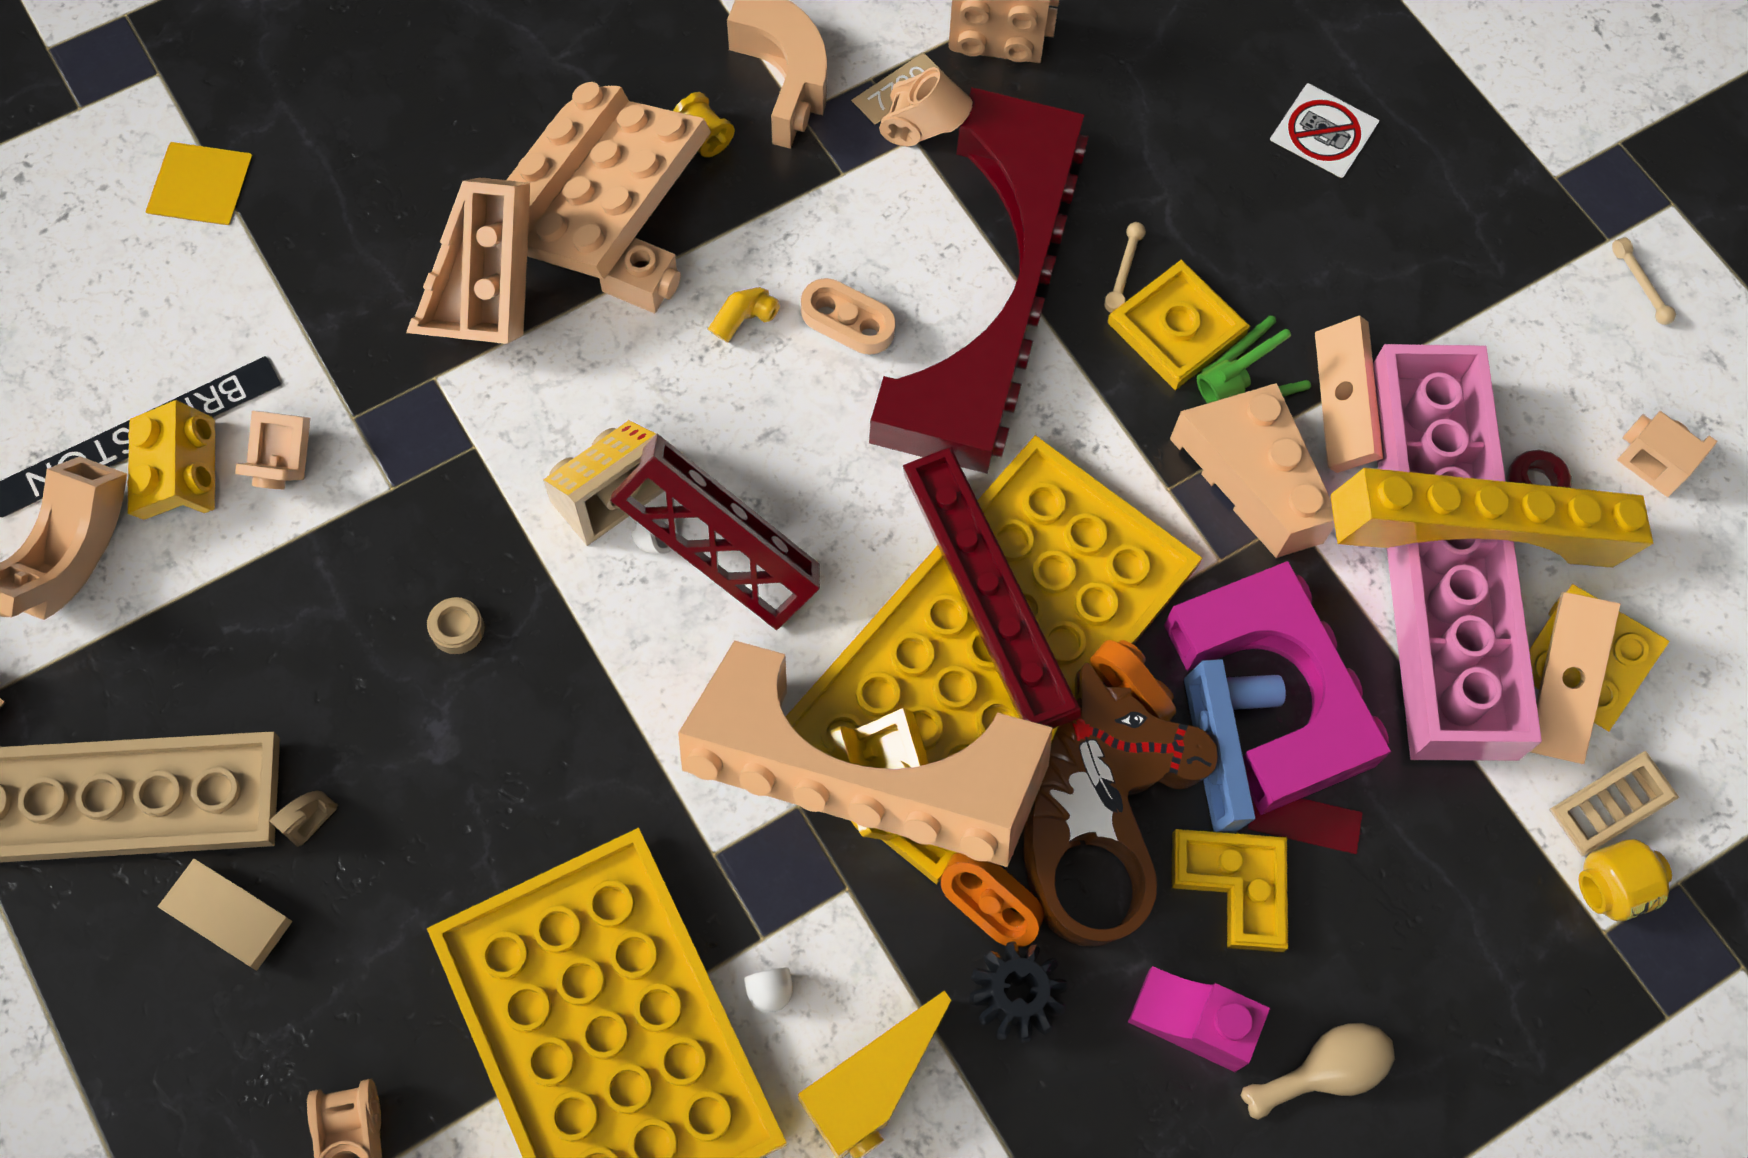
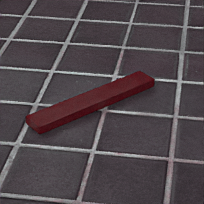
M948 447L904 464V476L1019 718L1049 726L1053 729L1081 718V709L952 448Z

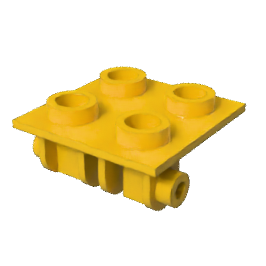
M1571 584L1567 590V593L1596 598L1574 584ZM1560 597L1548 613L1550 618L1529 648L1534 687L1537 689L1540 688ZM1620 611L1594 719L1595 724L1608 732L1670 642ZM1570 667L1563 673L1562 679L1564 684L1568 688L1579 684L1581 674L1575 667Z

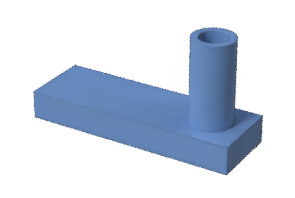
M1223 659L1203 660L1184 678L1192 725L1205 731L1217 747L1218 757L1215 770L1203 779L1213 832L1236 833L1255 819L1233 710L1281 707L1286 696L1285 684L1280 675L1226 677Z

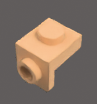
M252 411L247 463H236L235 474L252 476V486L269 489H285V481L304 480L311 418Z

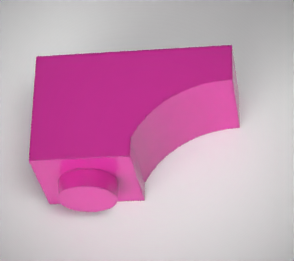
M1152 966L1147 973L1128 1023L1236 1072L1250 1063L1270 1008L1217 983L1210 985L1194 982Z

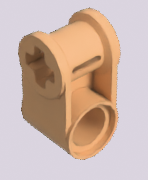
M936 67L929 68L915 77L899 81L893 85L890 94L893 103L889 114L882 118L879 127L880 133L891 143L908 147L941 133L952 132L968 117L972 109V99L940 69Z
M372 1079L360 1081L358 1088L324 1094L321 1089L309 1091L307 1116L313 1139L314 1158H382L380 1140L381 1110L378 1092Z

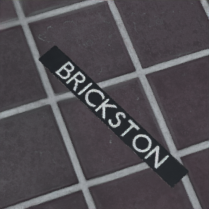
M264 356L162 405L177 400L214 418L279 387L281 383L268 358ZM130 420L1 480L0 517H6L43 499L47 468L79 456L108 467L129 458L128 435Z

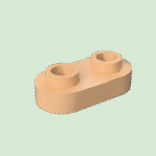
M818 279L811 282L804 289L801 296V314L805 323L812 329L862 354H877L886 350L891 345L894 339L895 318L892 311L883 303L834 279ZM822 307H830L834 311L830 314H822L818 310ZM865 329H873L877 332V334L873 336L864 335L862 331Z

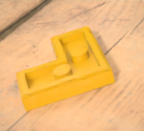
M1175 829L1172 833V888L1227 892V948L1285 952L1288 949L1287 837Z

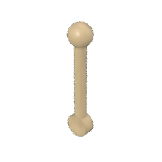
M1139 222L1131 223L1126 231L1129 240L1113 292L1107 294L1104 304L1106 310L1110 313L1125 303L1123 290L1138 241L1142 240L1146 234L1144 225Z
M1626 237L1615 240L1612 244L1615 256L1619 259H1624L1656 309V321L1662 325H1669L1675 320V310L1664 304L1632 254L1633 245L1631 241Z

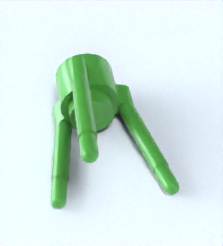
M1269 316L1216 362L1201 369V373L1197 376V385L1205 401L1211 403L1245 393V388L1251 385L1246 367L1286 341L1291 336L1290 330H1282L1238 360H1235L1276 323V317ZM1308 380L1278 387L1284 397L1310 389L1311 383Z

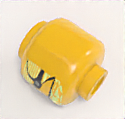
M1630 839L1590 853L1584 861L1583 871L1579 874L1578 881L1583 898L1593 911L1598 914H1604L1614 921H1627L1659 909L1667 901L1672 871L1668 861L1660 852L1653 851L1648 845L1637 839Z

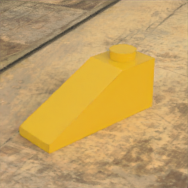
M945 990L798 1093V1101L836 1158H843L848 1153H850L852 1158H862L885 1141L879 1131L887 1126L950 1005L951 999Z

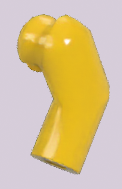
M761 287L734 292L727 298L708 327V330L721 340L729 343L744 319L758 317L763 322L773 320L779 311V301L777 298L769 295V290Z

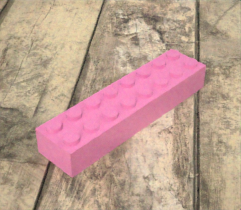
M1384 344L1373 363L1383 459L1377 460L1378 469L1505 481L1487 346ZM1453 539L1412 543L1387 548L1410 760L1519 761L1539 745L1542 739L1514 541Z

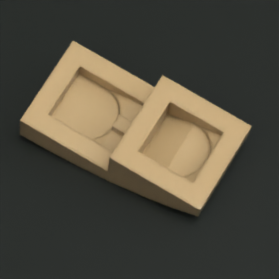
M196 859L191 861L158 905V908L256 971L293 922Z

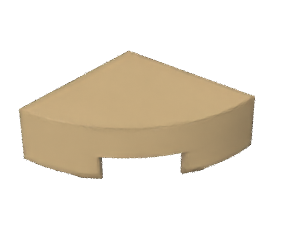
M312 791L290 802L269 821L299 847L337 810L338 804L324 792Z

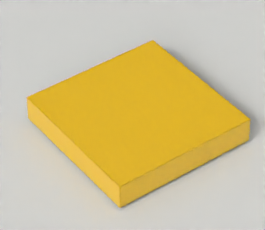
M1182 259L1110 313L1107 322L1174 390H1177L1200 372L1201 369L1205 368L1246 336L1250 325Z

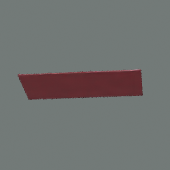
M1301 798L1260 815L1252 800L1255 819L1249 823V830L1357 854L1362 812Z

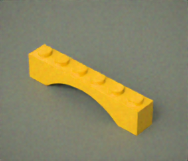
M1363 468L1331 494L1337 544L1389 548L1438 540H1508L1529 543L1549 549L1562 556L1568 564L1613 568L1654 544L1643 495Z

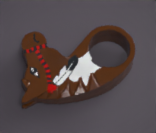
M1085 663L1075 676V699L1081 709V718L1056 727L1052 733L1049 767L1024 827L1023 853L1027 882L1031 893L1039 900L1043 907V921L1056 935L1070 943L1080 946H1101L1125 937L1138 929L1149 916L1157 894L1155 869L1129 805L1128 795L1141 793L1157 782L1175 789L1192 787L1215 770L1218 756L1215 743L1205 731L1198 727L1169 722L1151 715L1137 699L1132 697L1131 688L1105 687L1094 668L1089 663ZM1080 840H1084L1086 845L1102 847L1113 853L1121 860L1130 875L1133 891L1131 905L1124 919L1114 928L1093 929L1078 923L1067 914L1057 897L1055 872L1058 862L1067 849L1081 845Z

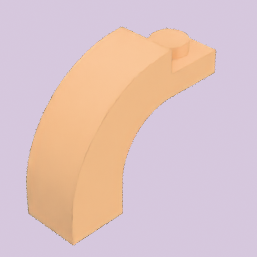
M735 0L727 19L729 50L763 59L776 67L785 78L771 114L772 144L791 149L797 131H805L810 112L819 115L824 113L827 97V55L824 42L809 16L789 0Z
M81 456L47 468L43 499L36 523L22 546L12 556L0 563V617L12 618L24 612L45 620L62 609L80 591L92 574L113 535L122 507L127 473Z

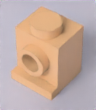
M634 238L606 278L600 279L602 292L655 314L663 299H671L676 292L680 281V272L677 271L675 254Z
M1661 411L1652 420L1642 414L1622 437L1630 445L1617 461L1663 495L1669 497L1694 472L1718 441L1710 435L1704 441H1701L1690 433L1685 425L1671 419Z

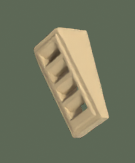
M1644 751L1549 810L1580 855L1585 856L1680 797L1648 753ZM1630 773L1633 775L1650 800L1642 804L1624 779L1625 776ZM1610 785H1615L1633 810L1627 815L1623 813L1606 789ZM1597 795L1615 822L1607 826L1588 800L1589 798ZM1576 806L1581 808L1598 832L1588 838L1570 812Z

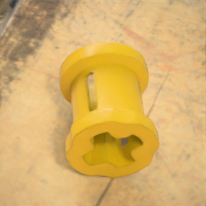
M701 92L691 93L688 97L682 99L673 110L705 119L711 133L698 152L706 158L719 154L728 146L734 136L735 129L732 123L725 118L720 119L710 108L709 99Z

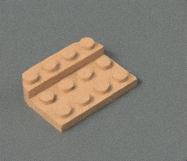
M587 82L578 86L573 92L572 100L548 124L545 131L507 179L509 181L530 183L527 256L605 279L710 135L711 131L705 119L629 101L620 86L599 87L595 82Z

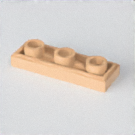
M1359 315L1315 332L1328 468L1336 473L1383 459L1369 322Z
M1561 592L1536 702L1542 742L1532 749L1531 753L1580 764L1585 763L1620 603ZM1575 667L1581 674V680L1577 686L1568 688L1564 684L1562 676L1566 669Z

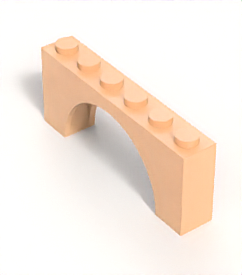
M734 640L678 732L682 771L691 773L698 778L715 780L745 789L754 795L769 796L799 805L808 811L823 812L853 821L862 827L884 830L910 838L919 844H931L965 854L977 861H988L1008 867L1049 767L1053 728L997 712L993 722L976 741L958 753L940 761L922 766L897 769L873 768L851 764L829 756L810 745L791 727L781 709L782 702L787 694L785 654Z

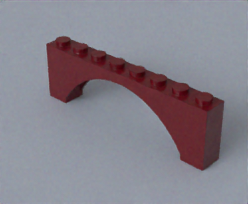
M971 87L969 97L973 102L972 109L966 120L960 125L956 155L968 157L986 176L999 194L1010 216L1016 234L1019 250V277L1002 311L987 329L970 344L949 358L922 371L898 379L883 377L870 420L869 444L920 457H925L951 447L962 468L988 474L992 456L1002 458L1010 428L1001 426L1005 411L1014 413L1022 384L1013 382L1016 368L1026 370L1034 340L1025 338L1028 325L1038 327L1045 298L1036 296L1039 284L1048 286L1050 284L1056 256L1049 255L1048 251L1051 243L1059 245L1061 243L1067 215L1059 214L1062 202L1072 203L1078 175L1070 174L1073 163L1082 165L1089 136L1080 134L1084 114Z

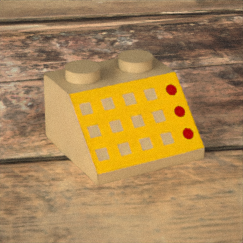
M630 420L617 429L609 428L595 438L591 447L575 458L568 457L561 460L552 468L549 476L543 479L550 502L586 546L629 517L628 514L610 501L611 495L640 465L643 448L656 435V433ZM647 478L631 496L644 506L663 493L664 490Z

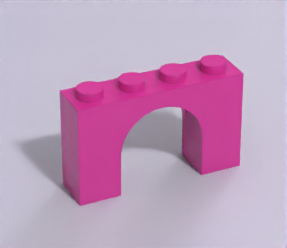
M1288 561L1173 606L1164 624L1187 671L1194 669L1203 660H1217L1245 649H1263L1285 657L1305 677L1312 696V712L1308 724L1295 732L1251 749L1243 756L1250 795L1260 815L1375 768L1391 752L1388 747L1389 737L1385 726L1378 717L1372 716L1362 699L1363 690L1359 678L1352 669L1345 667L1336 650L1337 641L1333 630L1325 621H1320L1311 604L1312 596L1308 584L1303 577L1295 575Z

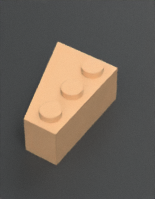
M475 178L462 181L440 240L442 245L432 272L427 275L423 286L425 291L416 315L411 318L406 333L508 344L523 336L530 183L490 178Z
M1277 383L1180 412L1170 440L1180 451L1184 448L1203 469L1201 475L1211 486L1216 484L1235 505L1234 512L1275 558L1324 544L1335 527L1332 502Z

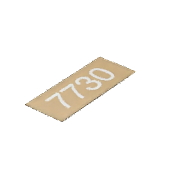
M923 52L851 101L876 125L890 112L893 103L890 94L894 84L915 77L929 68H940Z

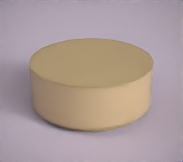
M454 597L439 602L428 616L427 629L430 637L440 650L449 654H462L472 650L478 645L484 634V621L478 608L471 601L464 598Z

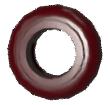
M1544 450L1526 451L1517 456L1508 468L1507 482L1533 484L1529 480L1527 473L1528 471L1535 470L1546 475L1550 480L1551 486L1571 488L1572 476L1569 467L1560 457L1552 452Z

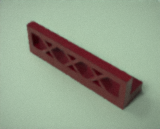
M658 433L643 448L640 465L611 495L610 501L776 631L820 589V564ZM648 478L666 492L667 506L645 507L634 499L631 494ZM674 499L683 506H675ZM698 517L708 525L709 539L687 540L677 532L676 518ZM661 519H668L669 525ZM716 532L724 539H716ZM718 551H741L750 559L751 572H727L718 564ZM703 552H710L711 558ZM757 565L765 571H757ZM781 583L793 594L775 609L759 597L758 584ZM745 584H752V590L745 586Z

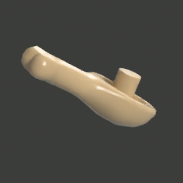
M1350 1023L1334 1027L1318 1039L1302 1066L1266 1084H1251L1243 1087L1240 1096L1248 1104L1250 1117L1259 1120L1268 1116L1275 1106L1304 1093L1317 1091L1338 1096H1354L1365 1093L1377 1086L1388 1075L1395 1060L1393 1040L1379 1027L1365 1023Z

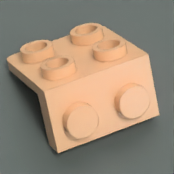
M952 0L949 49L967 56L982 55L1009 59L1014 62L1040 63L1044 37L1053 38L1058 9L1049 8V6L1058 7L1059 0Z

